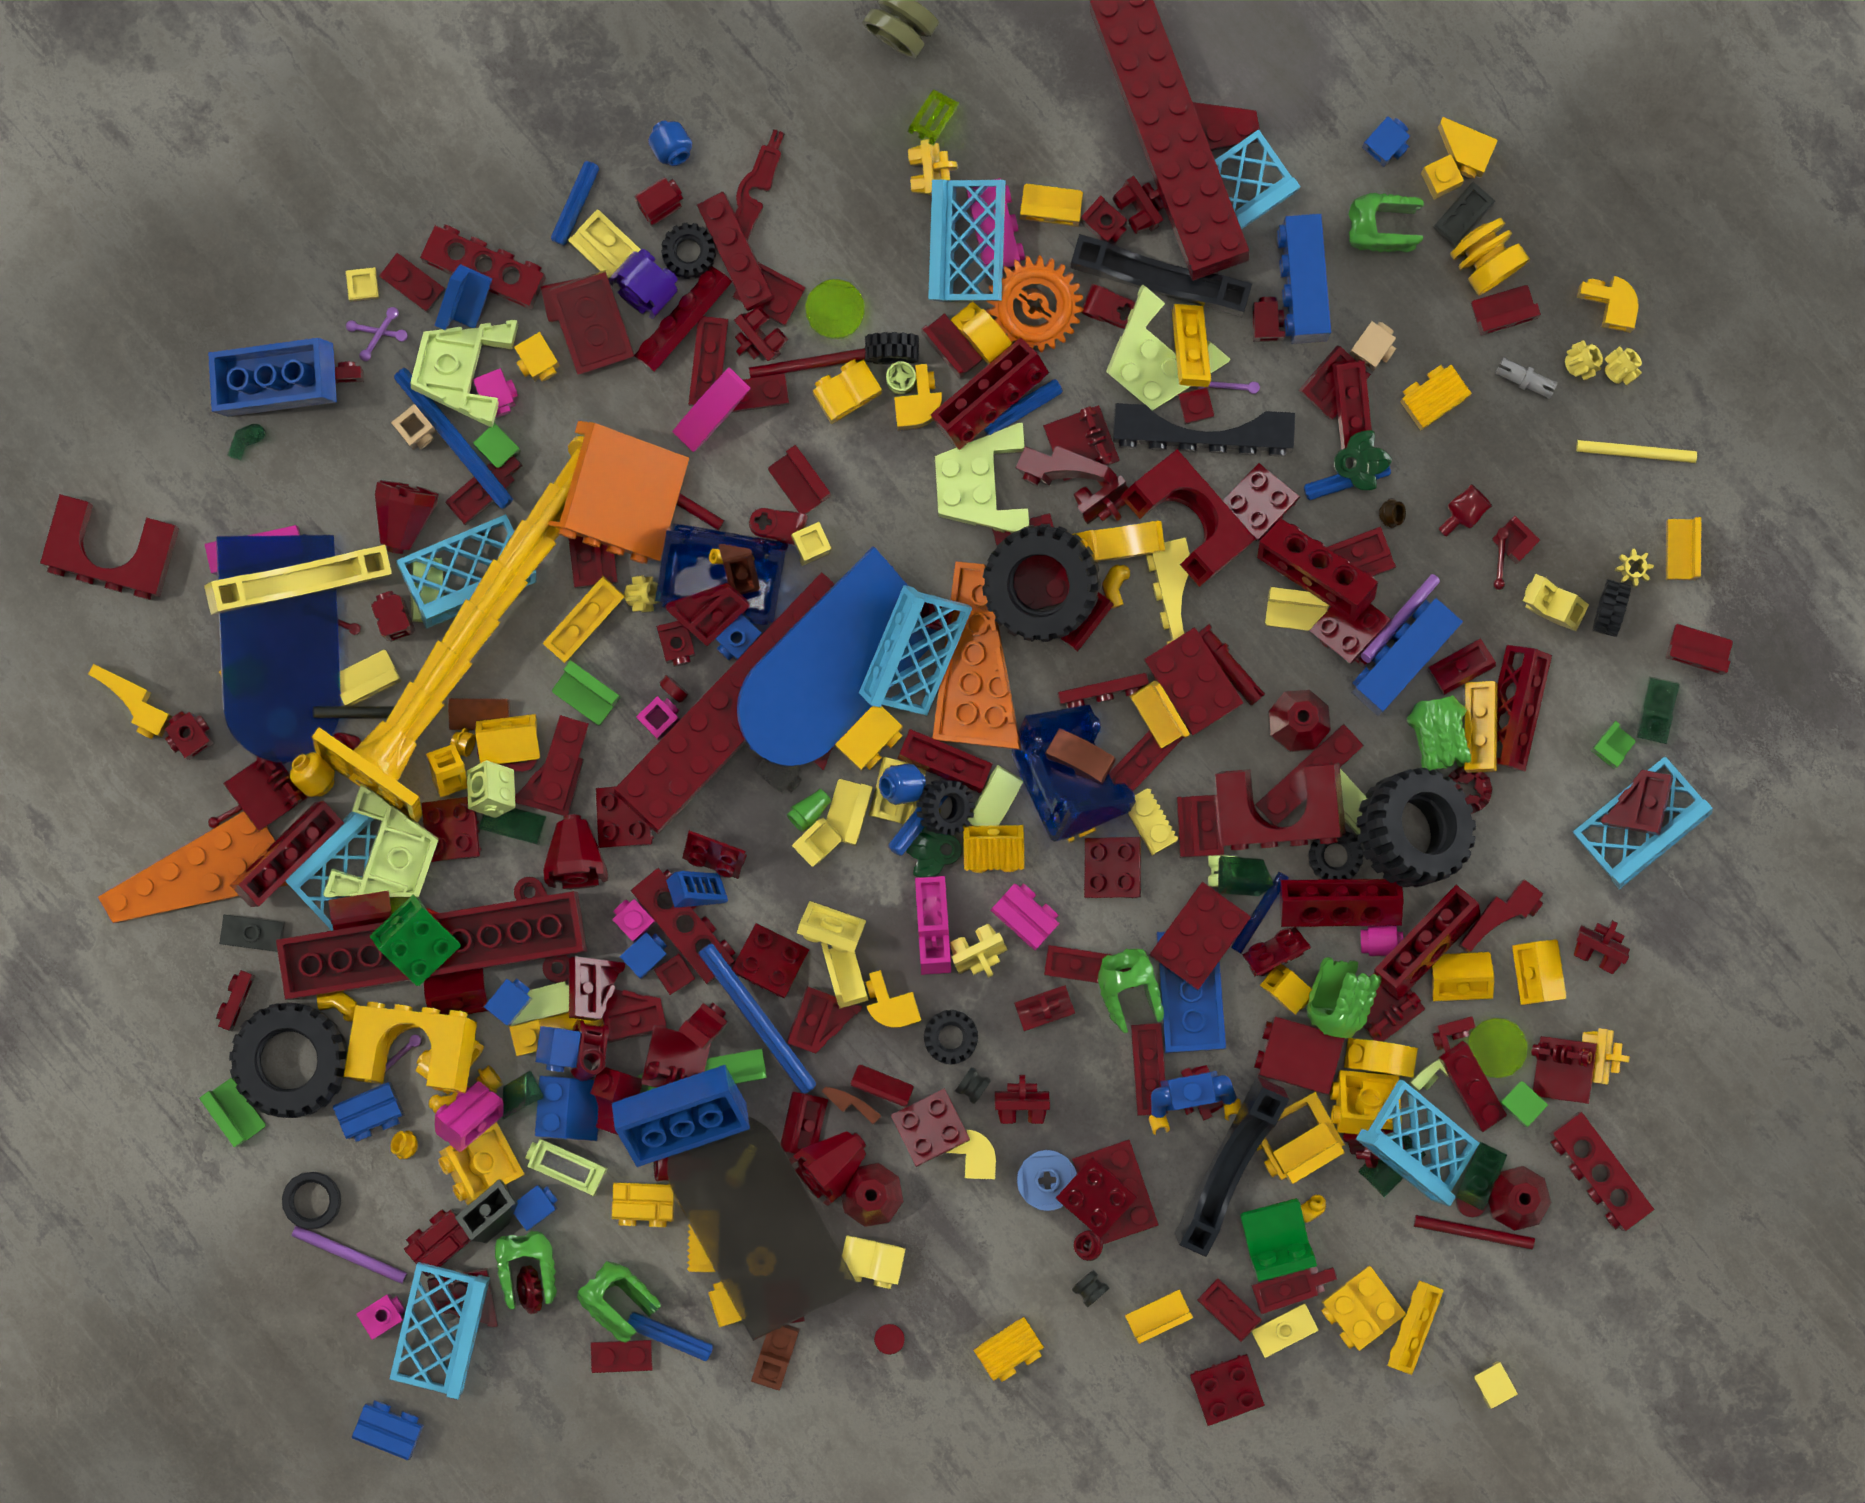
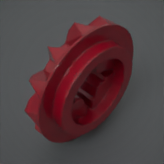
M1464 766L1449 774L1448 777L1456 782L1455 787L1457 790L1461 788L1457 782L1467 785L1470 781L1476 779L1473 789L1480 796L1470 794L1467 798H1464L1467 805L1471 804L1472 813L1482 810L1489 803L1493 789L1490 778L1484 772L1467 773L1464 770Z
M531 1265L521 1267L517 1276V1293L521 1306L528 1314H535L542 1308L543 1290L540 1284L541 1280L538 1278V1272Z

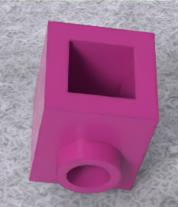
M501 368L473 379L479 395L498 398L499 405L495 418L509 414L511 412L510 408L516 406L513 399L518 396L512 379L506 381Z
M658 696L636 716L638 721L658 741L680 721L676 715L679 709L668 698L662 701Z
M627 899L624 900L613 911L616 916L612 920L634 943L656 923L635 899L631 902Z
M387 1294L356 1315L373 1340L403 1322V1313H405L406 1309L398 1296L392 1298L390 1294Z

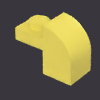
M1535 574L1532 582L1528 584L1523 602L1526 603L1525 607L1530 611L1573 631H1577L1589 606L1578 595L1556 587L1547 578Z
M967 1130L970 1141L946 1153L966 1154L965 1178L995 1179L996 1156L992 1144L979 1132Z

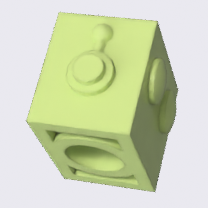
M486 760L467 770L468 809L496 818L516 808L514 769Z

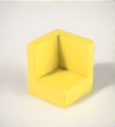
M820 522L791 535L801 556L799 561L802 566L829 555L832 549Z
M823 817L817 820L792 846L814 867L843 838Z
M1499 1361L1474 1376L1484 1395L1483 1399L1490 1409L1518 1395Z

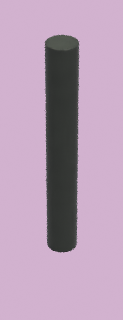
M313 706V718H388L395 706Z

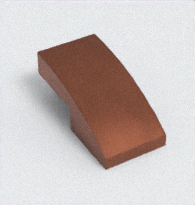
M1060 728L1045 752L1048 759L1073 768L1076 775L1101 785L1116 761L1114 756L1096 745Z
M825 1087L822 1090L842 1112L852 1104L873 1125L881 1118L877 1111L851 1094L830 1087Z
M787 1324L768 1327L751 1382L780 1391L800 1331L799 1328Z

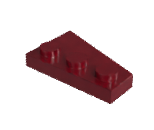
M1193 102L1211 151L1234 147L1257 130H1260L1256 110Z

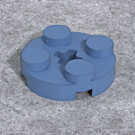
M1052 1150L1038 1151L1022 1163L1017 1174L1018 1190L1024 1200L1031 1206L1044 1211L1056 1210L1063 1205L1055 1198L1076 1176L1077 1172L1073 1164L1064 1155ZM1046 1171L1050 1172L1051 1177H1056V1183L1051 1184V1189H1045L1044 1184H1039L1038 1179L1042 1178Z

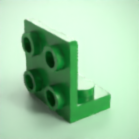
M414 894L370 935L378 950L416 986H420L461 946L459 941L427 911Z
M1297 1198L1240 1214L1251 1264L1258 1282L1317 1266L1315 1255L1308 1241L1301 1205Z

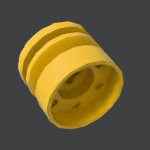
M1502 218L1479 226L1466 235L1458 246L1450 252L1453 260H1457L1465 254L1468 256L1459 264L1460 270L1475 266L1476 270L1470 275L1468 281L1478 296L1506 280L1530 261L1529 256L1519 243L1508 248L1504 246V243L1512 235L1510 230L1497 236L1496 232L1505 225Z

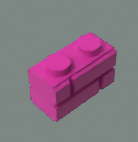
M1014 883L990 911L1036 951L1060 924L1055 920L1059 915L1046 903L1043 907L1033 900L1036 894L1024 883L1020 887Z
M480 1081L476 1082L470 1088L467 1087L466 1094L458 1093L456 1100L449 1106L445 1104L438 1109L435 1114L436 1134L444 1141H448L457 1151L462 1152L503 1116L502 1098L493 1091L490 1092L489 1088Z

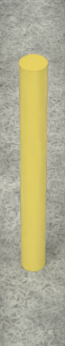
M1577 440L1576 452L1689 463H1696L1697 451L1584 440Z

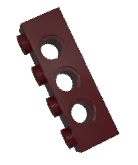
M444 224L443 228L434 226L420 256L423 263L450 275L455 272L460 264L492 279L489 292L532 310L540 293L541 286H543L546 279L544 273L541 272L542 267L530 261H525L524 264L513 260L515 257L513 254L500 248L497 252L486 248V242L471 236L470 240L459 236V230ZM456 246L465 249L464 256L459 260H453L449 257L451 249ZM481 259H490L492 267L489 271L480 272L477 270V263ZM508 271H517L520 277L516 283L507 284L504 282V275Z
M1280 518L1259 541L1257 555L1259 560L1352 621H1355L1376 597L1378 581L1370 573L1361 571L1353 566L1345 557L1327 549L1321 541L1312 539L1304 534L1294 524H1289Z
M324 801L315 802L230 886L250 907H259L344 822Z
M657 868L630 891L708 985L716 977L697 953V943L702 939L710 940L729 966L735 963L732 956L736 952L725 939L721 942L717 940L713 935V932L717 930L706 916L700 919L695 913L694 909L698 906L675 908L673 905L670 909L659 907V896L666 892L670 893L666 880L672 874L668 869L662 872ZM682 916H690L694 921L692 930L687 933H682L677 928V922Z
M1385 879L1281 880L1279 904L1281 927L1402 926L1403 887L1399 886L1397 882L1390 883Z
M1456 884L1374 969L1375 974L1381 977L1380 985L1397 1000H1400L1481 916L1479 903Z
M1577 1112L1549 1133L1553 1138L1550 1144L1559 1156L1566 1155L1572 1163L1568 1168L1578 1181L1582 1178L1590 1187L1586 1190L1587 1194L1596 1205L1601 1203L1608 1212L1604 1216L1615 1230L1619 1227L1622 1231H1627L1655 1210L1582 1112ZM1579 1140L1585 1141L1589 1146L1588 1154L1582 1158L1578 1157L1574 1152V1145ZM1599 1164L1603 1165L1607 1170V1176L1602 1182L1595 1181L1592 1176L1593 1168ZM1615 1189H1620L1625 1194L1624 1203L1618 1207L1614 1206L1610 1200V1195Z

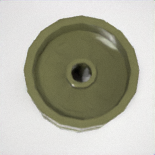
M877 0L881 9L871 8L862 22L863 25L874 36L894 50L916 59L925 45L921 36L930 37L940 22L929 10L915 0Z

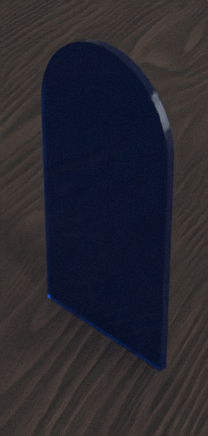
M334 535L217 536V578L221 580L334 557ZM336 588L219 613L223 712L233 737L244 749L254 756L283 764L293 762L301 754L307 755L311 752H316L312 740L313 734L320 727L332 736L339 718H313V706H341Z

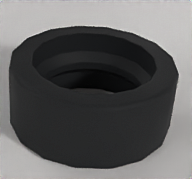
M318 1172L301 1173L292 1178L285 1186L282 1195V1208L287 1218L294 1225L304 1229H318L331 1223L338 1215L341 1206V1193L336 1183L327 1175ZM314 1182L326 1189L329 1195V1205L323 1215L309 1219L297 1212L294 1206V1196L300 1186Z

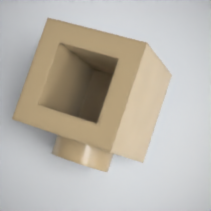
M1371 321L1349 354L1356 360L1365 361V366L1374 371L1381 360L1387 363L1397 349L1392 346L1396 340V337L1392 335L1394 331L1382 322L1375 324Z
M415 404L391 422L412 450L417 447L423 449L434 440L432 435L436 430Z

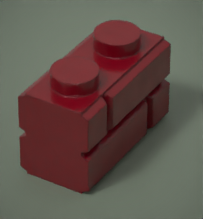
M393 591L376 596L377 601H374L371 607L375 618L378 620L377 625L381 635L390 642L412 635L415 632L412 619L408 616L410 613L406 601L400 595L394 594Z
M443 1209L440 1210L429 1220L432 1226L424 1232L419 1228L406 1239L409 1245L404 1250L416 1265L418 1262L441 1267L471 1242L456 1220L457 1214L453 1209L447 1213ZM422 1271L426 1277L431 1275V1273Z

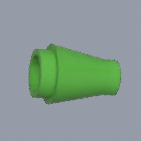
M818 789L812 795L791 806V811L787 814V817L799 831L804 832L818 820L832 801L822 789Z

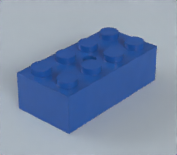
M1322 215L1285 216L1283 224L1279 225V230H1277L1278 248H1283L1284 255H1281V260H1279L1280 277H1286V284H1284V289H1282L1283 307H1288L1289 314H1286V319H1284L1285 337L1291 336V344L1327 342L1331 334Z
M311 338L208 353L211 407L214 413L229 417L337 402L332 342L321 338Z
M1437 598L1431 603L1425 600L1412 615L1415 619L1414 623L1410 626L1406 622L1392 637L1396 643L1391 648L1385 645L1372 660L1376 664L1374 668L1370 671L1366 667L1352 682L1356 688L1351 693L1377 716L1390 705L1462 624L1463 621Z
M726 1065L612 1103L615 1130L636 1167L750 1129L747 1104Z

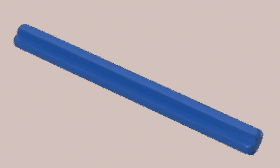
M407 368L399 370L394 375L396 382L501 509L510 505L513 502L512 496L431 398L411 389L412 374Z
M711 943L702 948L699 956L801 1093L806 1094L814 1089L816 1086L815 1080L716 947Z

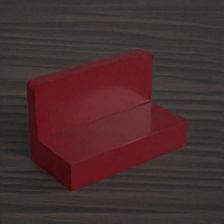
M1528 285L1471 302L1480 336L1536 320L1541 315L1538 303H1533Z
M945 313L929 326L925 325L921 328L922 335L959 379L982 361L981 356Z
M796 444L786 451L785 456L768 468V471L798 513L807 514L831 497L830 491Z
M1676 624L1665 658L1724 675L1728 672L1730 665L1728 658L1733 641Z
M389 890L329 900L330 919L333 930L382 923L392 915Z
M484 969L429 977L424 981V995L427 1008L438 1009L440 1014L449 1015L450 1010L462 1011L468 1014L488 1011L484 1008L489 1001L485 988Z

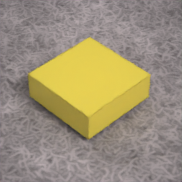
M375 267L346 271L350 302L379 298Z

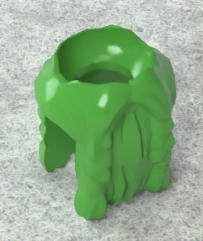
M1369 193L1354 199L1348 213L1351 220V230L1349 231L1351 246L1359 250L1369 249L1373 252H1409L1415 250L1417 244L1422 242L1423 236L1378 233L1375 213L1380 211L1415 214L1416 210H1420V207H1423L1424 201L1421 198H1408L1406 196L1387 195L1385 193Z
M1453 695L1441 699L1420 701L1414 705L1412 712L1406 718L1408 725L1415 729L1418 745L1422 753V768H1427L1429 771L1438 768L1447 769L1454 766V762L1459 767L1464 766L1465 762H1471L1465 730L1462 727V718L1467 710Z
M1126 948L1121 953L1104 957L1098 973V983L1101 988V996L1110 1013V1019L1123 1033L1128 1032L1118 993L1127 988L1138 987L1143 984L1148 1004L1157 1022H1161L1164 1018V1009L1160 998L1161 992L1159 984L1155 980L1153 966L1146 951L1143 949ZM1124 968H1131V970L1126 972L1119 971Z
M1331 957L1324 958L1320 963V971L1312 985V991L1309 993L1307 1015L1312 1025L1318 1026L1324 1035L1327 1034L1346 1039L1352 1038L1355 1032L1361 1030L1367 1023V1016L1370 1014V1008L1374 1004V997L1377 995L1376 990L1381 984L1380 976L1372 974L1369 977L1361 973L1356 977L1357 961L1350 960L1344 962L1341 960L1337 962L1333 961Z
M530 1231L524 1236L513 1234L501 1236L497 1239L495 1244L497 1274L508 1308L515 1309L516 1304L510 1261L523 1256L540 1261L545 1303H552L557 1289L554 1285L556 1280L554 1276L556 1272L554 1269L555 1262L549 1240L539 1231Z
M606 1261L603 1267L596 1272L595 1279H590L585 1286L578 1290L577 1299L582 1307L589 1311L591 1317L595 1318L602 1327L610 1331L617 1340L626 1343L637 1331L603 1299L605 1291L613 1286H618L649 1317L661 1307V1304L647 1290L645 1284L632 1275L629 1268Z

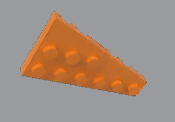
M956 561L951 600L970 605L972 611L939 686L932 738L944 742L1022 750L999 626L995 621L997 617L993 611L989 612L986 606L988 603L987 597L983 596L982 586L985 584L983 573L987 565ZM954 610L951 623L957 620L960 611ZM946 636V638H945V646H944V648L946 647L947 642H948L947 636Z
M243 811L98 896L111 921L118 923L239 897L230 884L276 840L268 826L258 831ZM285 881V882H284L281 886H279V887L288 886V884H287L286 881Z

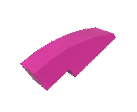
M729 367L697 401L672 432L692 452L696 451L708 440L716 428L726 420L751 388Z

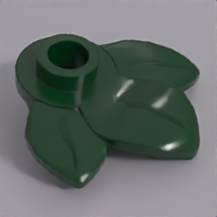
M1371 430L1361 431L1351 436L1347 448L1340 450L1335 455L1333 462L1337 474L1341 477L1349 478L1354 487L1360 490L1376 489L1375 475L1385 471L1392 462V457L1386 451L1374 447L1375 432ZM1349 457L1353 460V466L1350 469L1345 464L1346 459Z
M925 826L922 833L916 837L906 850L909 855L918 859L913 875L919 878L933 877L941 872L944 865L956 862L962 850L957 838L952 835L930 832L926 829L927 826ZM944 844L951 845V854L943 855L941 853V846Z

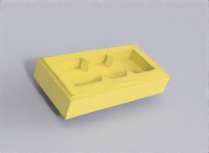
M1303 1303L1256 1327L1252 1334L1264 1358L1319 1330L1306 1304Z

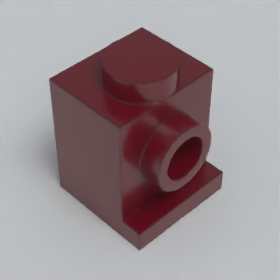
M1101 195L1080 219V223L1098 239L1109 243L1111 240L1117 243L1127 231L1124 227L1127 224V219L1105 201V198ZM1108 216L1111 218L1112 223L1104 226L1100 221L1101 218Z
M1260 297L1259 302H1254L1252 306L1253 342L1283 341L1285 331H1279V327H1284V310H1278L1277 297Z
M679 621L656 626L666 663L672 662L674 667L690 663V657H694L696 654L689 630ZM674 638L682 640L680 648L675 649L671 646V641Z

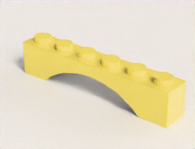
M1186 537L1164 542L1165 551L1146 554L1149 572L1155 571L1157 583H1153L1156 601L1162 600L1164 612H1160L1163 630L1169 629L1171 641H1167V644L1185 634L1181 617V605L1188 573L1180 564L1190 555Z
M381 545L299 565L216 580L204 585L210 613L213 615L381 579L391 575L392 572L386 546Z

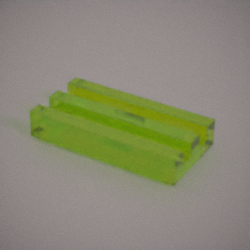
M933 89L913 119L907 132L913 134L914 131L918 132V138L923 140L927 137L930 139L928 143L934 146L957 110L959 102ZM935 99L939 100L940 102L926 124L922 126L920 122ZM945 105H949V109L935 131L930 130Z

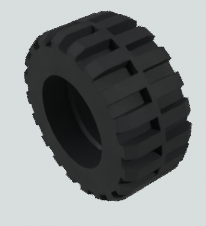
M1050 524L1030 525L1013 532L997 545V548L987 560L988 564L983 573L985 584L982 586L983 596H986L988 600L986 606L989 612L993 611L997 617L995 621L1000 627L1004 625L1009 629L1008 633L1015 637L1017 635L1023 636L1024 640L1027 641L1041 640V642H1049L1052 639H1060L1067 636L1087 619L1098 600L1097 595L1101 579H1098L1099 566L1093 560L1092 550L1089 546L1085 547L1083 545L1082 539L1078 535H1072L1067 532L1066 528L1060 526L1055 528L1051 527ZM1031 556H1050L1059 561L1068 573L1070 583L1068 594L1065 600L1054 609L1047 611L1034 610L1025 605L1016 594L1014 588L1015 572L1021 562Z
M1427 768L1409 769L1380 780L1376 783V786L1371 787L1366 793L1367 799L1363 800L1359 807V812L1362 813V816L1357 817V827L1360 828L1361 833L1357 835L1359 844L1363 843L1365 851L1362 853L1366 860L1370 859L1372 861L1371 867L1377 874L1383 872V878L1390 883L1397 882L1401 887H1422L1449 878L1450 875L1462 869L1463 863L1467 862L1470 858L1471 851L1468 849L1474 847L1476 836H1472L1473 831L1476 830V822L1471 817L1473 809L1471 804L1467 805L1464 799L1467 796L1461 788L1457 790L1455 787L1456 782L1450 777L1443 778V774L1434 769L1431 771ZM1407 802L1419 808L1428 821L1431 839L1426 853L1420 852L1413 847L1404 833L1402 814Z
M276 1003L253 1013L254 1016L249 1020H245L240 1026L241 1030L238 1035L235 1034L232 1041L234 1043L233 1050L229 1055V1061L232 1062V1069H230L231 1077L235 1079L236 1089L239 1094L247 1099V1103L259 1109L262 1113L281 1118H298L311 1115L320 1108L326 1107L332 1101L331 1099L334 1095L339 1093L342 1088V1081L346 1078L343 1076L348 1051L345 1049L344 1043L346 1041L343 1034H340L338 1031V1026L318 1009L298 1003ZM283 1032H296L305 1036L313 1044L317 1053V1067L313 1076L307 1083L294 1089H283L272 1084L266 1078L261 1066V1055L265 1045L271 1038Z

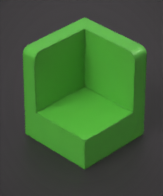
M495 422L493 427H489L473 442L474 446L496 468H500L514 454L518 455L521 452L520 448Z
M1614 721L1590 750L1613 769L1621 764L1624 756L1635 744V739L1623 731L1617 721Z
M1520 1081L1505 1098L1499 1101L1502 1107L1524 1127H1528L1548 1106L1523 1081Z

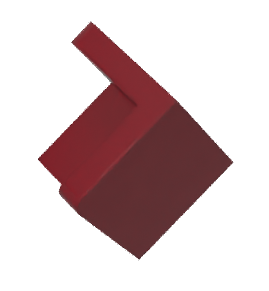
M1514 515L1504 526L1509 531V536L1505 542V554L1517 565L1540 539ZM1496 534L1492 541L1499 547L1500 538Z

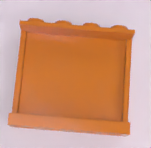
M578 421L575 433L583 435L584 439L560 522L549 521L548 525L559 529L558 534L571 539H576V536L583 537L582 543L594 547H600V544L606 545V551L620 556H623L624 552L631 554L630 560L638 563L647 564L648 560L660 561L689 457L597 423Z

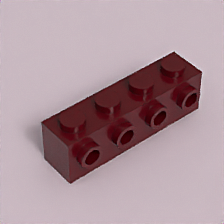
M1020 337L930 414L942 434L960 450L989 424L993 423L1010 406L1018 402L1031 388L1040 383L1050 372L1038 353Z

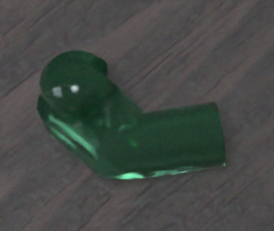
M250 424L236 430L227 456L241 461L247 446L260 442L265 438V429L259 424Z

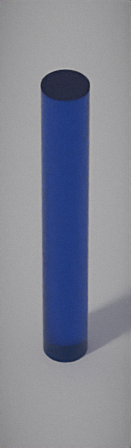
M1278 872L1252 913L1250 920L1231 948L1242 954L1279 895L1281 880H1288V876Z

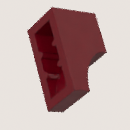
M604 1067L596 1075L590 1093L595 1096L598 1103L596 1128L618 1135L614 1127L612 1103L639 1094L642 1087L641 1078Z

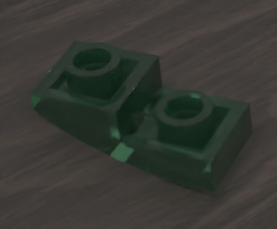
M1649 676L1637 738L1667 744L1673 720L1674 705L1680 685L1678 682Z
M1480 1142L1466 1170L1456 1198L1483 1211L1491 1195L1494 1182H1496L1501 1173L1507 1154Z

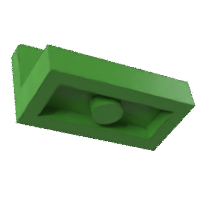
M570 660L563 669L565 672L552 689V692L600 726L621 697Z
M762 1049L707 1058L705 1071L726 1065L736 1084L767 1079Z
M230 1078L213 1091L206 1092L199 1099L233 1147H239L264 1129L266 1123L256 1109L246 1102L247 1099L239 1094L236 1089L237 1084L235 1080Z

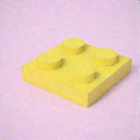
M809 901L800 921L797 934L803 935L806 940L811 942L829 944L837 951H850L854 953L866 920Z

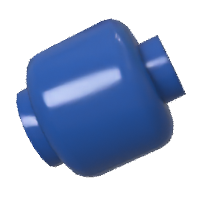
M661 121L653 127L648 144L658 161L662 164L677 166L689 158L692 140L679 122Z
M909 763L887 768L879 780L881 795L894 805L912 803L919 800L926 785L924 775L915 765Z

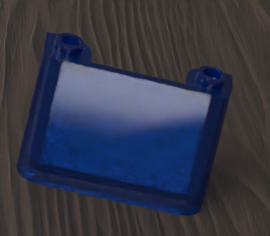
M671 524L668 527L655 601L662 602L661 606L666 608L665 605L669 602L727 583L724 565L712 564L709 560V553L712 549H719V544H726L751 549L755 559L754 564L761 590L742 594L750 604L743 613L751 617L750 622L754 624L768 625V621L774 622L787 559L788 544L684 524Z
M1090 705L1026 715L1018 731L1022 750L1012 749L1013 759L1048 836L1054 842L1067 840L1127 814L1136 802L1133 790L1125 783L1114 785L1109 773L1101 785L1076 775L1073 768L1050 760L1045 754L1059 728L1095 745L1094 742L1100 732L1101 724L1099 718L1094 715Z

